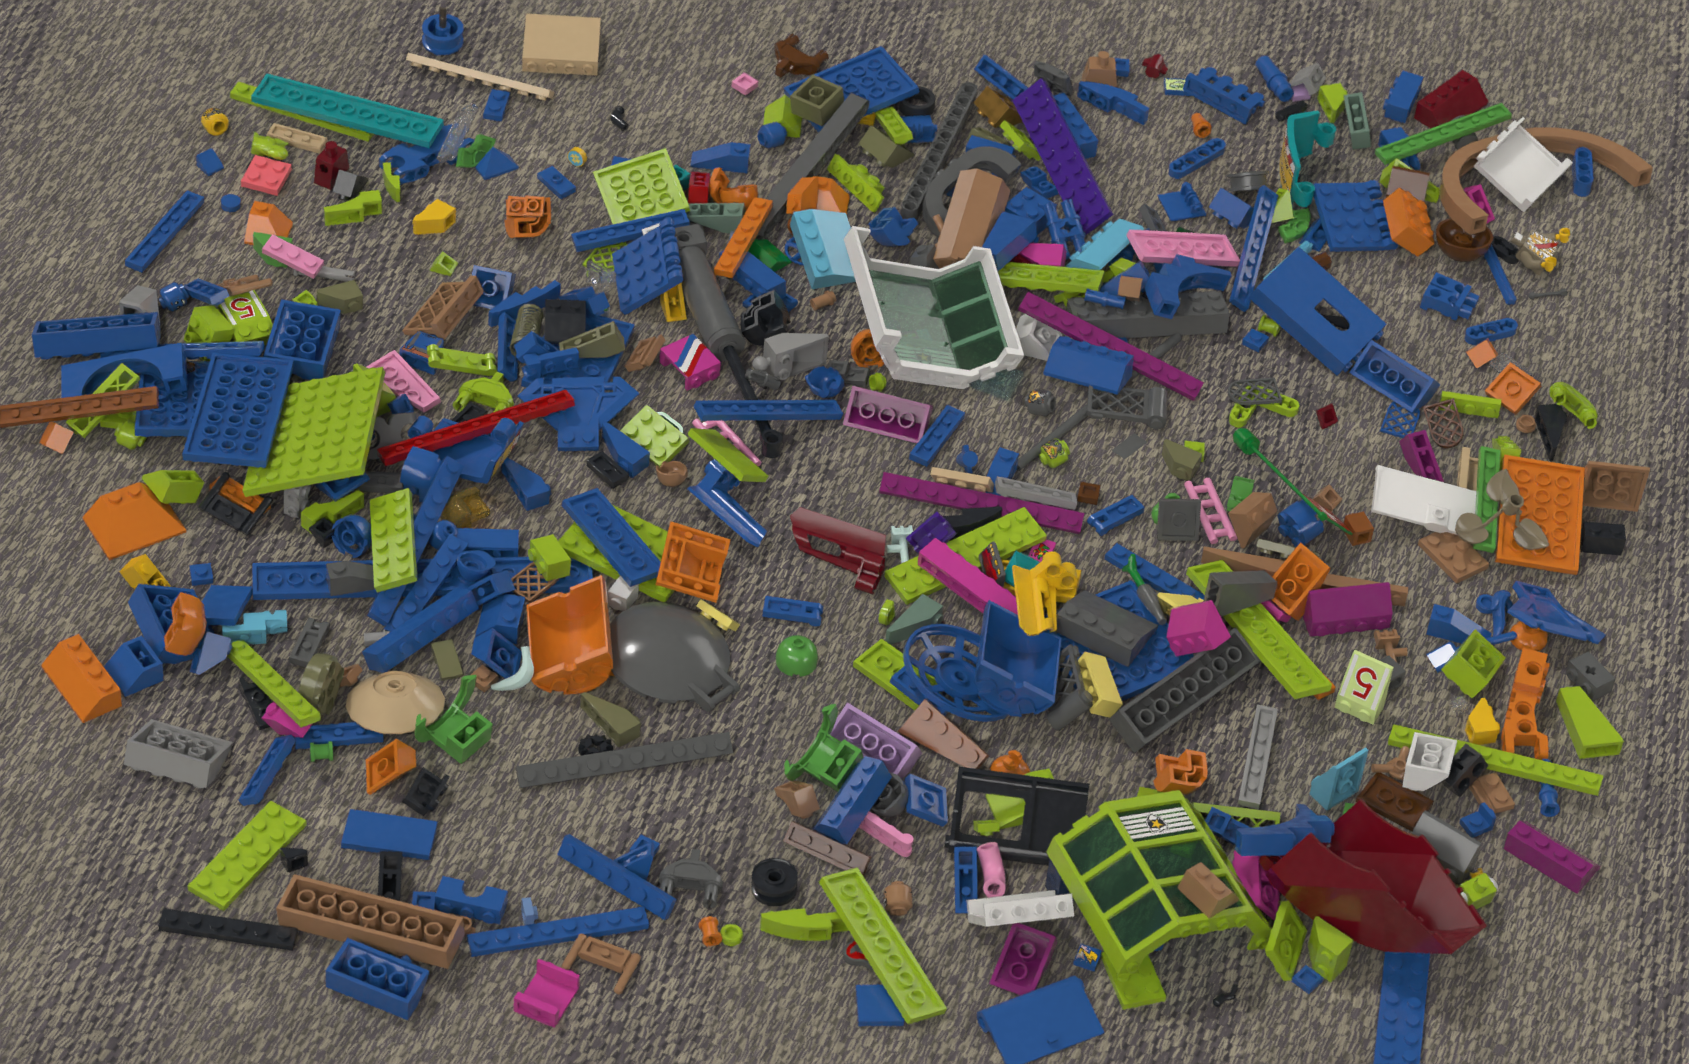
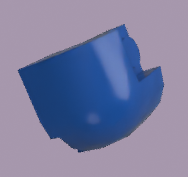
M895 207L884 208L868 225L871 231L870 235L879 245L895 247L910 243L908 236L914 232L913 229L918 225V222L915 218L903 219Z
M413 446L404 462L400 483H403V489L409 488L413 495H419V502H423L442 461L438 458V454Z

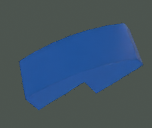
M1030 167L1020 172L1023 181L1034 192L1047 199L1058 195L1056 186L1047 181V174L1038 167Z

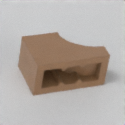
M793 780L774 788L777 797L786 803L791 814L801 817L802 819L808 818L813 815L814 811L820 809L812 784Z

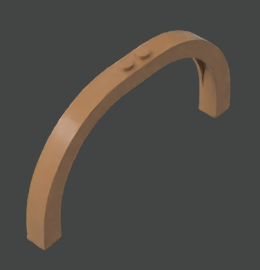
M1540 127L1525 129L1549 152L1574 155L1577 148L1584 147L1592 152V161L1613 170L1632 186L1638 187L1650 183L1653 167L1634 152L1611 140L1590 133L1563 128ZM1499 135L1463 146L1449 157L1443 168L1439 190L1442 205L1451 219L1469 235L1485 231L1488 214L1466 195L1461 187L1460 179L1465 173L1474 168L1478 162L1477 156L1483 150L1487 152V147L1493 140L1498 141L1497 137Z

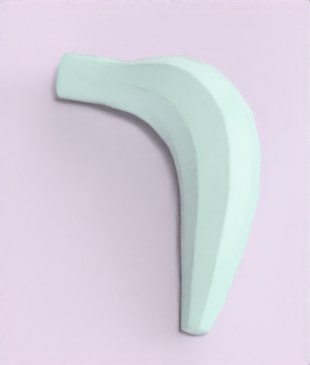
M530 646L521 647L522 665L518 672L509 678L492 684V690H516L530 682L534 674Z

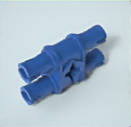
M1072 199L1064 200L1060 203L1065 215L1063 219L1058 217L1055 203H1051V206L1049 203L1043 206L1048 221L1046 222V227L1052 239L1051 244H1064L1067 251L1066 260L1071 256L1066 242H1073L1075 251L1081 252L1080 247L1085 244L1084 238L1086 235L1083 232L1080 223L1081 218L1076 214Z

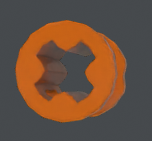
M711 916L701 919L698 925L699 929L703 932V944L705 946L720 944L723 939L722 934L718 932V919Z

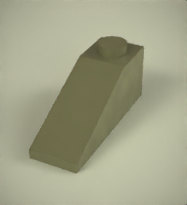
M612 321L559 343L560 351L577 347L579 358H602L624 351L625 343L623 335L615 322Z
M586 692L581 694L580 707L618 748L640 737L641 722L628 709Z

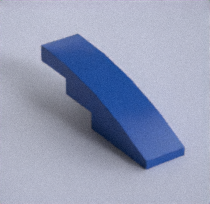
M554 280L543 289L534 286L523 295L517 292L513 293L489 311L488 325L491 327L499 325V315L504 312L516 320L518 310L525 304H534L541 309L544 308L545 299L554 300L559 298L561 284Z

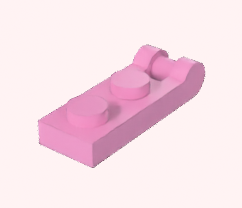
M870 811L868 812L859 828L903 857L910 856L912 854L913 836L901 833L893 825H889L880 819L878 815Z

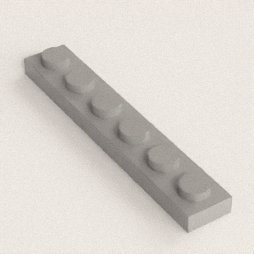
M1257 705L1237 804L1239 806L1259 810L1278 712L1277 708Z

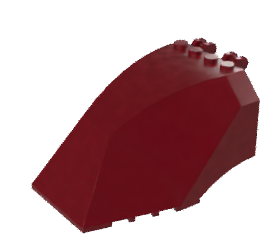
M1362 799L1334 822L1335 831L1334 835H1331V842L1321 843L1312 833H1309L1286 855L1260 856L1258 860L1263 870L1268 871L1265 875L1269 879V883L1296 908L1312 920L1316 916L1320 917L1353 939L1354 942L1384 952L1452 954L1487 927L1473 904H1467L1461 895L1463 889L1455 886L1449 877L1451 871L1449 868H1443L1436 858L1439 853L1423 834L1416 836L1393 826L1375 813Z

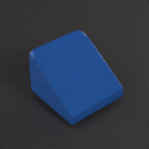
M212 148L196 156L197 167L207 176L224 169L223 164Z

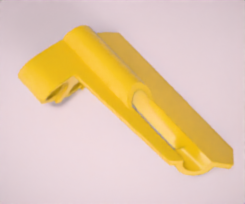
M1051 551L1047 552L1043 556L1042 561L1031 570L1016 565L1012 566L1019 626L1028 636L1039 635L1045 630L1050 632L1057 630L1056 589L1070 590L1077 586L1078 580L1075 565L1070 562L1062 563L1060 554ZM1043 608H1047L1048 618H1044Z

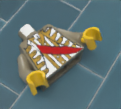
M1562 228L1559 230V234L1556 232L1539 233L1531 230L1526 237L1516 232L1510 242L1519 247L1515 255L1516 258L1527 269H1531L1534 273L1540 275L1544 269L1550 272L1557 265L1556 258L1552 256L1559 244L1558 240L1562 243L1569 241L1570 229Z

